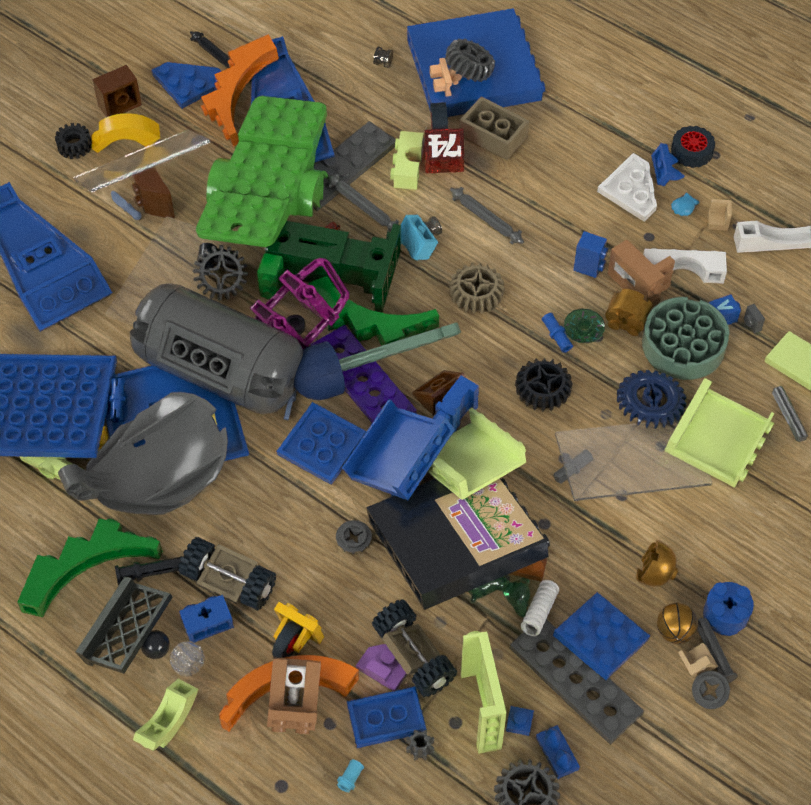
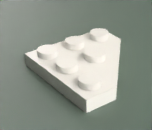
M634 153L598 186V193L643 222L656 211L657 202L654 197L649 162Z

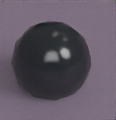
M152 630L141 647L142 653L150 659L164 657L169 651V637L163 631Z

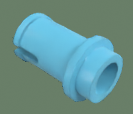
M350 760L344 774L337 779L338 788L348 793L350 790H354V783L364 769V766L357 760Z

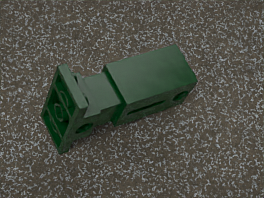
M286 221L276 241L272 245L265 247V253L282 256L284 272L288 270L293 275L299 273L317 258L327 259L343 283L364 287V293L373 294L372 303L375 304V311L383 313L401 253V225L393 224L391 232H387L386 239L372 237L371 242L350 239L349 232ZM319 266L302 281L312 282L326 276L329 279L330 277L323 266Z

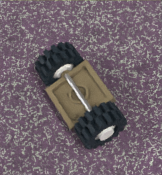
M199 537L191 540V544L187 545V550H184V556L180 559L182 561L179 564L181 575L197 581L196 584L201 588L218 596L223 595L225 599L237 605L241 601V603L257 611L261 610L262 606L266 604V600L270 598L269 595L270 593L272 594V588L275 586V572L220 544L215 549L214 544Z
M396 600L394 604L393 602L390 603L387 608L386 606L383 608L382 612L377 613V616L373 618L372 626L407 675L414 673L412 682L422 696L429 697L431 694H436L438 690H443L444 686L447 687L449 682L454 680L453 677H456L457 670L446 655H441L419 624L413 625L417 616L406 600Z

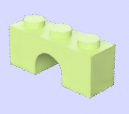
M400 131V138H396L395 150H397V153L393 154V165H395V168H391L390 179L394 180V188L417 190L419 162H412L410 160L422 159L424 133Z

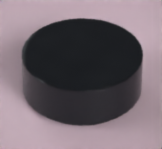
M291 315L286 318L287 322L299 335L305 331L306 325L302 316Z

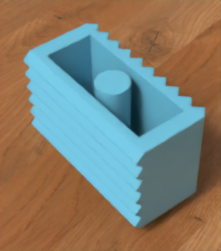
M406 215L400 224L401 244L405 246L407 251H409V255L414 260H428L433 250H435L438 241L419 215Z

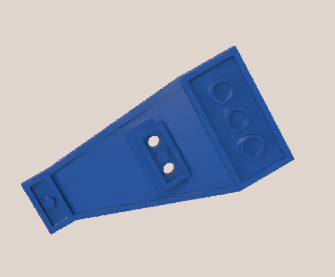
M284 37L272 39L279 59L265 66L253 76L251 104L259 96L315 102L288 54ZM324 123L316 149L315 162L335 157L326 123Z
M10 182L0 186V256L19 298L39 332L112 295L113 292L90 255L21 201ZM50 248L52 253L47 254L44 250ZM31 257L34 259V262L28 263L26 259Z

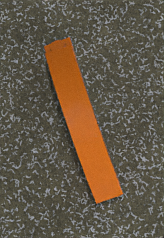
M316 655L285 657L289 659L321 661L319 686L332 689L345 697L359 680V669L337 659ZM273 661L254 669L226 694L228 704L224 706L219 715L222 728L230 732L248 707L257 699L270 692ZM297 670L290 672L288 676L292 683H299L303 677L302 673Z

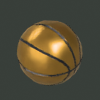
M672 603L660 611L657 618V628L660 635L666 641L673 644H683L690 641L695 635L698 628V620L696 614L689 606L682 603Z

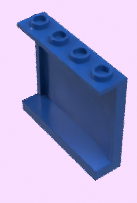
M388 399L342 469L353 481L409 500L455 429L445 416L439 415L435 420L397 408L392 400Z

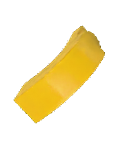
M125 113L109 116L99 121V130L91 135L92 150L98 153L112 142L122 139L134 140L147 148L160 139L159 124L146 116Z

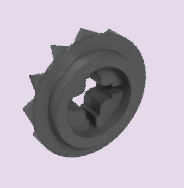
M356 520L343 523L336 532L338 546L344 552L348 551L352 554L359 551L363 552L366 547H369L372 539L370 528L365 523ZM350 532L354 536H358V543L354 542L353 539L349 540Z
M705 671L695 678L692 685V694L700 706L706 709H716L722 707L729 699L731 688L727 679L719 672ZM706 682L711 686L719 684L715 690L717 698L712 694L703 696L708 690Z

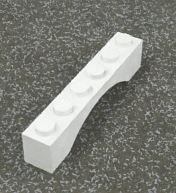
M759 221L737 222L734 233L737 253L811 248V226L777 228L765 225Z

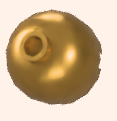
M656 540V543L652 542L641 559L643 569H637L636 580L651 587H660L666 584L669 579L674 580L678 573V568L676 567L677 559L674 551Z

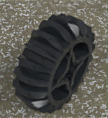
M545 357L542 361L536 358L534 363L528 361L526 366L522 365L517 373L515 380L516 393L520 395L519 399L521 402L525 401L526 407L533 405L534 410L539 407L542 412L545 408L552 411L554 406L560 408L561 403L565 404L567 398L571 395L573 385L571 374H567L568 370L567 368H562L561 362L554 364L553 359L547 362Z

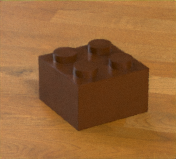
M127 65L92 79L98 106L106 118L116 114H123L142 105L137 78Z

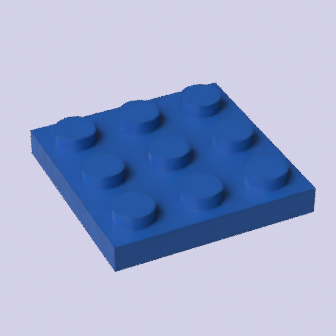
M312 402L276 452L278 456L332 485L366 431Z
M598 592L555 629L553 636L605 680L636 653L650 637L648 633Z

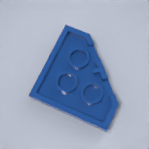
M166 62L151 70L153 77L181 109L200 100L202 96L216 91L214 83L217 81L214 74L221 72L219 68L172 62Z

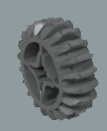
M458 38L446 50V64L451 66L450 69L456 71V74H460L468 80L472 79L474 82L477 80L482 82L487 80L494 71L495 60L493 55L472 40L468 41L467 39L462 40Z
M223 245L219 246V251L216 250L215 246H212V253L208 249L204 250L206 257L201 254L198 255L202 262H194V265L199 267V269H193V273L199 274V276L193 280L201 281L197 286L198 289L203 286L206 288L202 292L203 295L210 291L209 298L213 299L214 295L218 294L217 299L221 300L222 294H224L227 300L230 299L229 292L233 296L237 295L235 288L239 291L243 290L239 283H247V280L242 278V276H248V272H242V269L246 268L247 264L240 265L244 257L242 256L237 259L235 257L239 253L237 250L233 255L230 254V246L226 252L223 251ZM218 256L215 268L204 269L209 259ZM224 257L230 259L237 270L228 269L225 265ZM220 265L227 273L222 276L221 281L217 277L218 275L213 273L219 269ZM204 275L215 278L217 289L208 284ZM226 277H237L231 287L223 289Z
M520 759L518 760L517 767L511 762L509 770L503 768L501 771L502 776H497L496 782L498 785L494 786V792L498 794L495 795L494 799L496 802H500L499 805H516L510 799L507 792L508 789L519 799L517 805H558L556 800L560 799V793L557 792L560 785L554 782L556 780L555 774L548 775L549 767L541 769L540 761L536 766H533L531 759L528 760L527 765H524ZM520 777H528L524 781L517 780ZM536 780L544 786L547 795L543 794L542 790L536 787ZM531 785V789H530L531 792H529L528 795H526V796H525V799L523 800V796H524L523 792L525 793L526 790H528V789H529V786Z

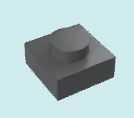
M755 304L747 306L744 316L745 324L752 329L754 334L762 331L765 321L764 316Z

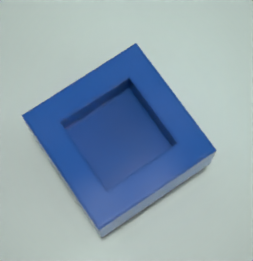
M510 706L506 732L529 736L534 710Z

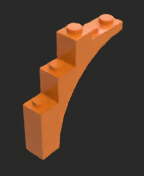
M269 34L229 51L230 60L227 62L230 68L214 74L217 81L214 83L216 91L201 97L203 102L201 109L204 115H208L212 122L216 120L219 127L223 126V135L226 141L230 139L233 146L239 142L234 117L240 94L255 74L279 59L276 46Z

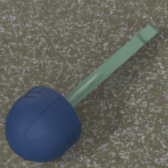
M459 324L446 325L342 359H338L335 350L327 341L303 349V356L294 378V387L300 394L311 400H325L341 395L345 391L343 371L461 333Z

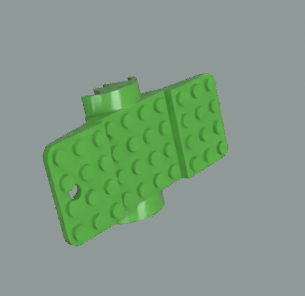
M259 96L254 99L238 133L239 142L231 159L218 158L211 167L206 190L207 204L196 226V233L199 238L267 247L276 241L290 215L313 216V205L320 208V199L323 200L324 178H328L326 171L314 170L315 153L327 117L326 105L320 102ZM237 226H241L238 231L232 230Z

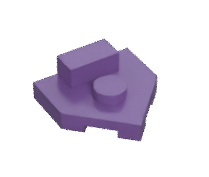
M386 644L368 647L356 664V668L392 691H396L407 676V673Z

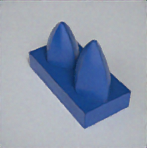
M660 143L651 156L657 184L665 186L669 180L676 181L685 176L679 170L672 167L678 160L669 153L668 144Z
M558 725L536 734V739L557 780L579 770L580 766Z

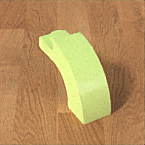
M177 679L167 687L158 710L147 723L135 732L133 740L153 751L159 746L164 748L185 721L196 698L198 688Z

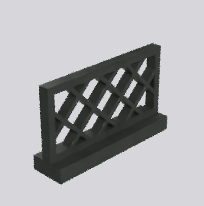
M124 577L77 648V655L87 665L93 666L96 664L125 674L173 598L172 595L137 584L132 578ZM140 592L145 594L144 598L135 601ZM163 598L158 605L152 607L151 601ZM147 604L148 609L137 614L136 608ZM132 610L133 616L123 620L127 612ZM150 616L149 621L140 626L139 620ZM135 622L136 628L125 633L124 627ZM120 629L121 635L111 639L115 631ZM137 635L136 641L128 645L126 639ZM122 642L123 648L113 652L112 646ZM107 648L108 655L98 658L102 651ZM125 654L121 665L115 664L114 659Z

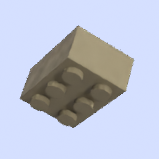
M482 96L460 119V136L506 160L511 157L528 137L529 120Z

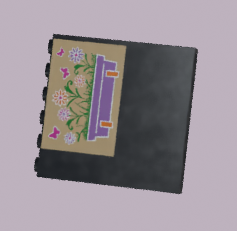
M504 478L497 479L463 500L437 479L417 486L409 500L392 496L366 507L370 525L424 610L549 557L548 547L550 542L548 537L539 531L537 522L534 519H530L526 507L519 504L516 494L510 492Z

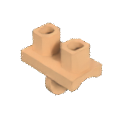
M439 58L438 65L430 66V77H440V79H433L434 91H444L445 96H451L450 87L452 83L457 85L462 76L456 74V71L450 68L448 70L445 58Z

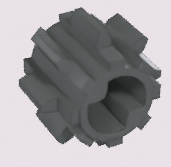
M414 730V735L406 738V743L409 744L406 747V753L413 754L414 760L422 758L426 761L427 755H430V753L434 754V747L431 745L434 743L435 738L430 737V735L428 736L427 730L423 732ZM423 743L424 747L419 748L416 744Z

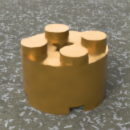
M622 289L621 292L615 291L605 312L608 327L613 330H619L620 328L626 330L632 336H638L644 330L647 317L653 309L652 302L649 300L647 303L643 299L644 295L635 290Z

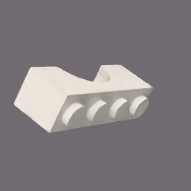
M644 249L643 255L653 265L671 256L675 260L673 270L687 269L696 273L703 283L724 284L727 273L726 252Z

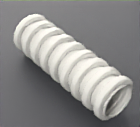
M543 580L540 583L521 623V629L527 635L537 636L540 634L559 593V587L555 582Z

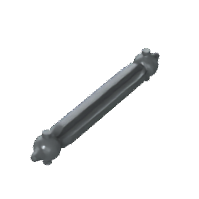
M338 173L336 175L328 174L329 184L327 186L330 188L331 186H336L338 192L379 224L387 226L388 231L391 232L393 224L399 223L397 219L396 221H391L385 212L349 184L340 181Z
M450 188L453 201L460 200L463 206L503 236L510 237L511 241L509 243L512 245L514 243H524L521 235L522 231H514L509 224L468 194H464V188Z

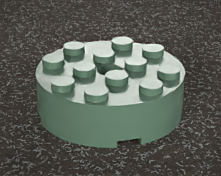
M688 297L667 299L655 306L646 320L642 347L647 360L659 372L666 373L667 376L676 379L693 380L711 374L722 363L728 345L729 327L724 316L714 306L703 300L698 302L688 300Z

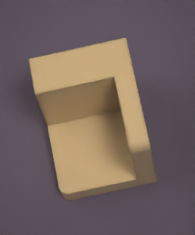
M711 200L708 212V229L728 231L732 216V200Z
M701 643L689 652L685 650L678 652L690 675L693 677H697L705 671H713L718 667L704 643Z

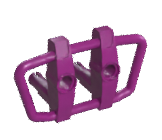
M325 258L313 260L296 275L286 270L278 278L283 286L266 304L257 300L250 307L251 311L256 315L255 319L292 335L298 340L302 349L309 347L311 342L328 325L332 326L339 318L338 314L349 299V291L331 263ZM319 266H323L341 294L333 308L327 304L314 286L307 285L302 281ZM289 291L299 300L304 308L322 319L304 339L287 322L285 317L278 315L272 310Z

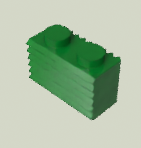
M268 253L263 254L257 271L261 297L271 299L283 286L278 279L284 273L282 256Z

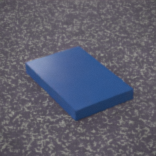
M416 686L347 701L357 748L414 735V730L418 732L427 730Z

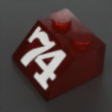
M463 128L424 130L425 173L464 172Z

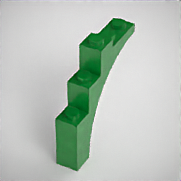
M328 276L308 283V285L316 288V291L331 308L336 305L341 294L334 287ZM348 299L344 308L338 314L339 318L332 326L328 325L326 328L330 331L338 329L343 325H348L352 334L359 342L376 336L381 346L438 328L439 314L436 309L409 315L385 314L364 308Z
M99 518L90 541L83 537L73 538L68 536L59 560L51 555H37L17 601L22 613L43 618L50 603L61 589L79 574L106 561L124 557L160 559L163 552L160 541L150 536L146 538L137 536L129 531L124 533L121 524L116 520Z

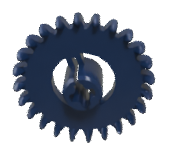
M640 370L637 374L631 373L629 377H625L623 382L619 384L617 403H620V410L625 408L624 416L631 413L630 422L637 417L638 426L644 420L646 428L653 422L654 428L657 429L659 422L665 428L667 420L670 422V425H673L675 419L679 421L680 416L685 412L687 396L683 393L684 389L679 387L680 383L678 381L673 382V377H666V373L659 374L656 370L653 373L650 370H646L643 373ZM646 387L643 391L642 399L640 402L637 397V392L640 389ZM663 392L667 397V402L659 407Z

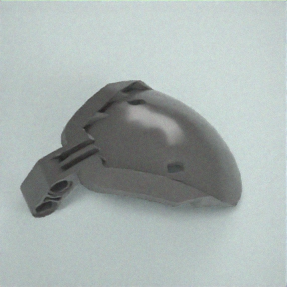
M172 392L149 408L138 413L133 421L120 425L98 451L97 458H92L88 462L86 470L75 464H69L62 467L58 471V475L66 493L79 501L98 498L104 506L111 510L133 514L164 515L189 503L204 488L216 480L226 459L228 443L226 427L219 431L212 417L217 409L207 400L191 393ZM143 439L146 441L144 445L134 446V443Z

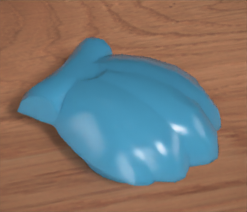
M685 193L683 197L677 198L672 202L671 208L675 214L688 216L693 212L695 206L699 204V201Z

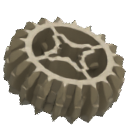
M471 263L470 267L464 265L462 269H457L456 274L452 276L449 287L454 303H457L458 308L464 307L465 312L470 309L473 314L476 311H480L482 314L484 309L490 312L492 307L496 308L498 302H501L505 290L501 274L496 273L495 268L490 269L489 265L483 267L481 263L478 266H474Z

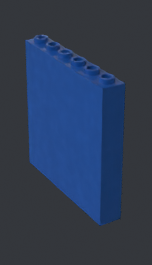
M514 8L407 26V41L429 110L430 103L446 102L447 117L463 115L481 96L501 107L542 101L545 84L544 81L540 80L539 68L535 67V57L530 53L529 41L525 40V30L521 28L519 15L516 16ZM458 38L462 40L467 39L468 41L472 40L493 55L495 67L487 80L482 82L477 80L474 82L472 79L468 80L462 77L457 85L452 83L450 87L451 96H445L444 91H434L433 79H440V77H430V66L438 65L439 58H445L446 50L454 40H458Z

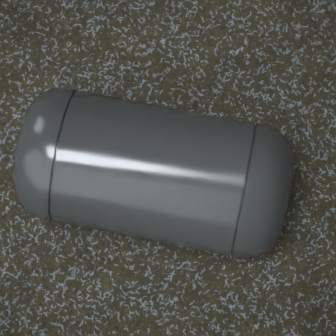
M173 283L158 285L148 292L135 311L137 321L133 323V329L130 331V343L134 353L144 362L261 415L277 412L289 401L295 392L294 378L303 356V349L298 340L292 335Z

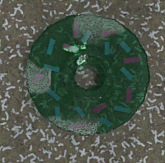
M581 308L573 310L567 315L564 320V329L566 335L572 340L588 344L602 337L605 331V322L597 312Z

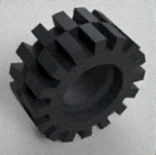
M70 123L71 126L65 124V128L60 127L59 132L57 131L55 136L61 156L64 155L65 158L69 156L70 159H73L74 156L79 159V155L84 157L86 155L85 152L89 153L90 148H92L88 128L86 129L84 125L81 127L79 123L74 126V123ZM72 139H80L75 143H67Z

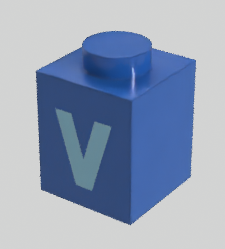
M731 294L709 302L724 316L728 325L738 322L741 306Z

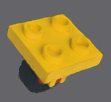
M278 602L274 611L281 623L273 636L276 641L273 646L272 656L285 658L292 656L295 651L299 653L308 639L320 645L324 635L321 631V626L318 625V620L309 614L303 616L298 613L299 610L290 603L284 605Z

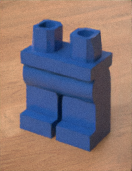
M461 375L444 396L442 402L439 401L435 405V416L432 419L436 420L439 415L445 416L454 427V432H456L461 424V419L470 408L475 410L478 408L479 385Z

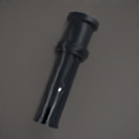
M182 556L144 564L134 562L133 565L123 567L116 565L115 571L118 586L124 577L141 582L144 577L179 571Z

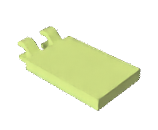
M788 331L766 356L765 362L811 391V344Z

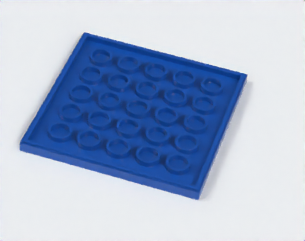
M0 354V456L97 458L112 388L111 380L114 379L117 365V357L102 355Z

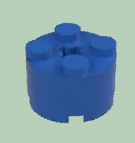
M719 582L714 585L708 594L703 608V617L707 618L714 632L720 635L731 636L747 626L754 607L750 590L733 582Z

